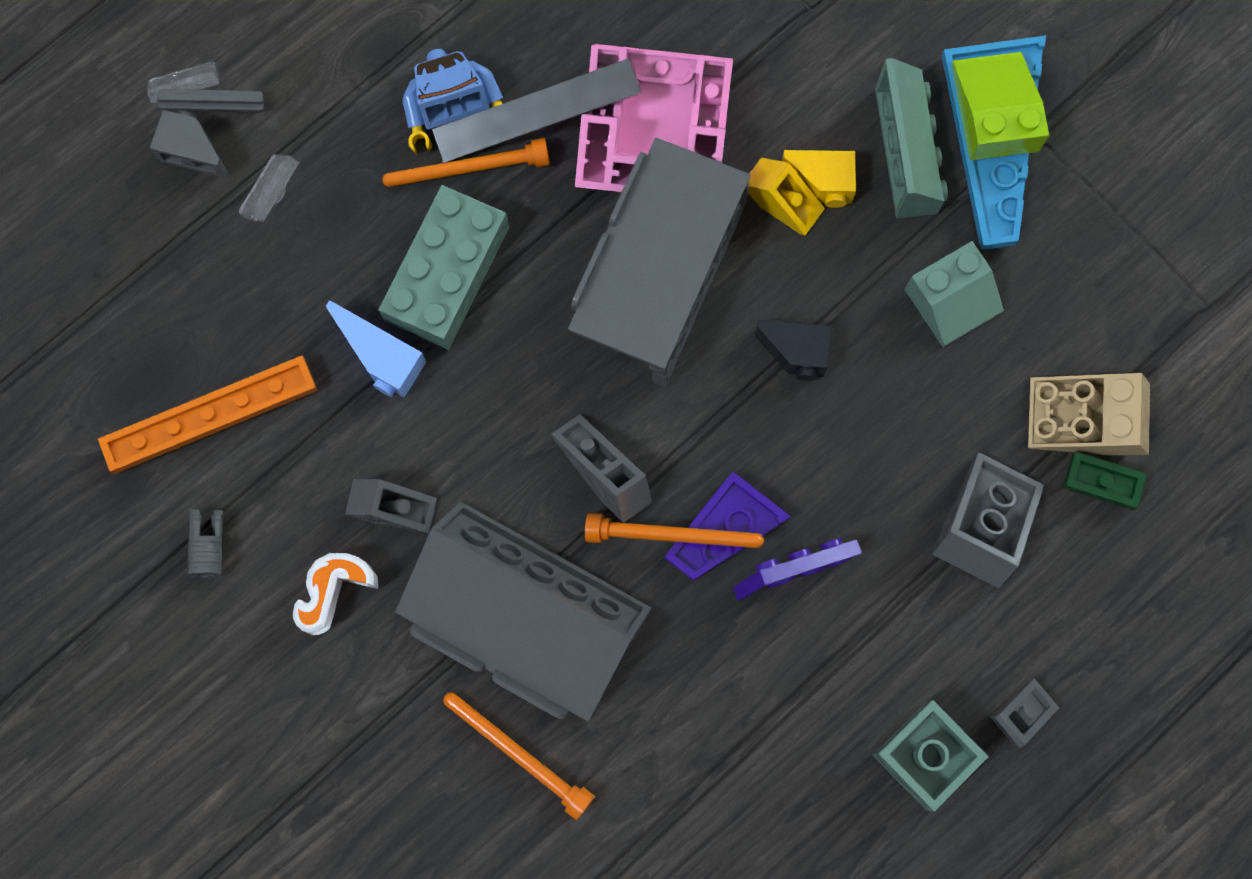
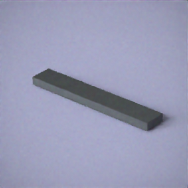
M628 58L432 130L443 163L637 96L642 94L632 60Z

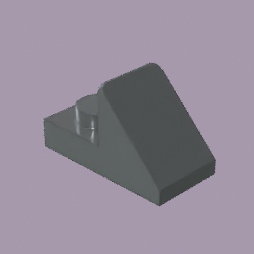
M1034 678L1026 683L1006 704L990 713L989 717L1014 746L1021 748L1028 743L1059 707Z

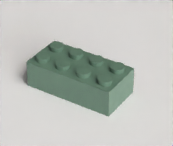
M441 185L379 308L384 322L449 350L509 229L507 213Z

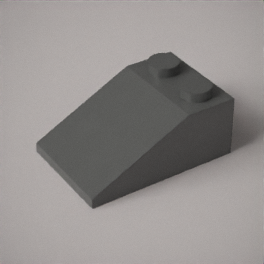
M978 452L942 526L932 555L1000 588L1019 566L1044 485Z

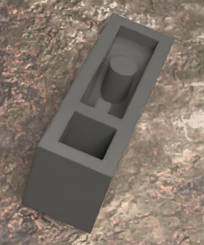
M581 414L552 433L554 441L601 502L623 523L652 503L646 475Z

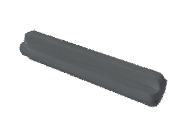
M159 89L157 92V106L160 110L262 112L264 97L260 91Z

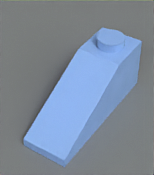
M329 300L326 305L328 311L375 381L373 386L387 396L392 397L396 393L404 398L426 364L422 352Z

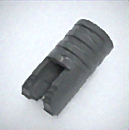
M189 509L188 576L196 578L222 576L223 511L214 510L211 516L212 536H200V511Z

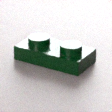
M1074 452L1070 459L1063 489L1134 511L1139 506L1147 474L1080 452Z

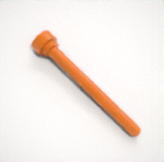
M545 138L531 140V144H526L524 149L386 173L382 181L385 186L393 187L528 162V165H536V168L549 166L550 161Z
M588 513L585 523V540L590 543H602L603 540H610V537L759 548L764 543V538L759 533L612 522L611 518H605L604 514Z
M450 692L444 696L443 702L450 710L562 799L561 804L566 807L565 812L576 821L581 817L595 798L591 792L585 787L580 789L576 785L573 787L568 785L455 693Z

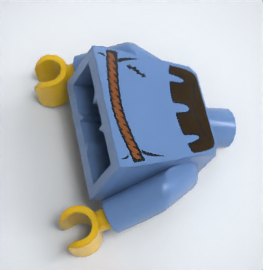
M442 49L430 51L426 57L427 61L419 63L414 67L415 78L409 82L404 93L403 106L408 128L412 127L413 132L409 137L408 143L415 154H417L415 144L419 139L426 140L425 144L429 152L432 149V142L428 135L423 132L422 125H425L426 130L487 110L490 103L492 107L502 104L500 99L503 96L492 72L488 68L475 61H468L462 52L457 51L446 54Z

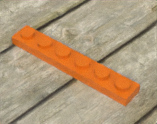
M302 355L98 438L109 471L117 474L318 390L307 362Z

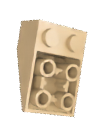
M1142 373L1031 377L1028 448L1100 455H1149L1150 383Z

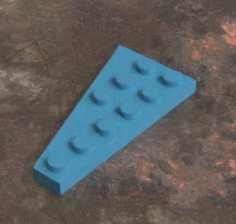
M1046 35L944 49L941 55L980 250L1014 246L1019 241L1024 204L1023 194L1029 167L1027 166L1029 153L969 161L951 63L952 60L1022 52L1038 90Z

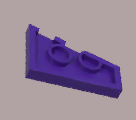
M732 472L688 528L759 533L764 536L789 520L791 516L736 473ZM676 542L664 559L690 580L695 581L746 547Z

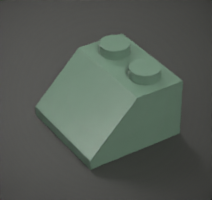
M973 241L911 276L904 289L943 348L1004 311L993 271Z

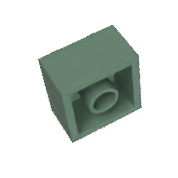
M934 700L924 702L872 754L926 811L933 812L988 758L984 751Z

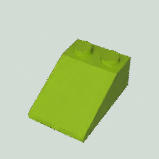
M1022 52L952 60V71L969 161L1039 152L1049 137L1043 101Z

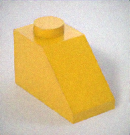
M784 150L782 161L790 163L820 203H825L827 207L839 208L852 203L856 192L855 151Z
M761 158L749 173L751 174L749 195L758 206L800 235H806L825 208L790 163Z

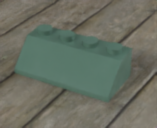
M894 58L885 59L875 87L896 219L938 214L944 201H947L948 190L946 181L940 180L939 168L942 166V154L940 147H935L933 136L936 134V119L934 114L929 115L930 85L928 82H924L922 69Z

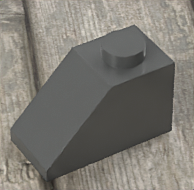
M166 110L162 111L150 146L151 151L158 160L167 164L226 178L228 171L197 117L184 110L176 111V113Z
M353 479L345 515L374 524L429 533L437 498L380 479Z

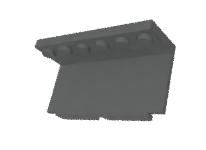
M655 137L648 154L644 152L639 153L611 214L609 227L606 233L602 234L571 303L572 310L576 312L568 327V331L649 364V369L652 370L653 383L666 388L748 202L751 174Z
M460 501L431 528L395 613L414 623L410 629L413 637L473 671L479 672L485 668L493 673L492 680L496 684L552 716L563 719L570 711L589 722L624 653L646 620L651 607Z

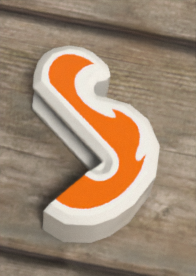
M329 553L317 559L309 569L306 579V586L311 600L308 603L303 600H298L295 603L293 610L295 624L302 631L312 635H320L330 630L343 581L378 589V576L372 567L359 557L347 553Z

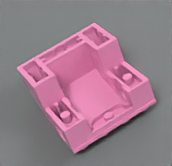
M600 44L591 46L589 72L630 58L642 94L582 114L575 187L622 192L639 153L644 152L648 154L655 137L722 163L733 58Z

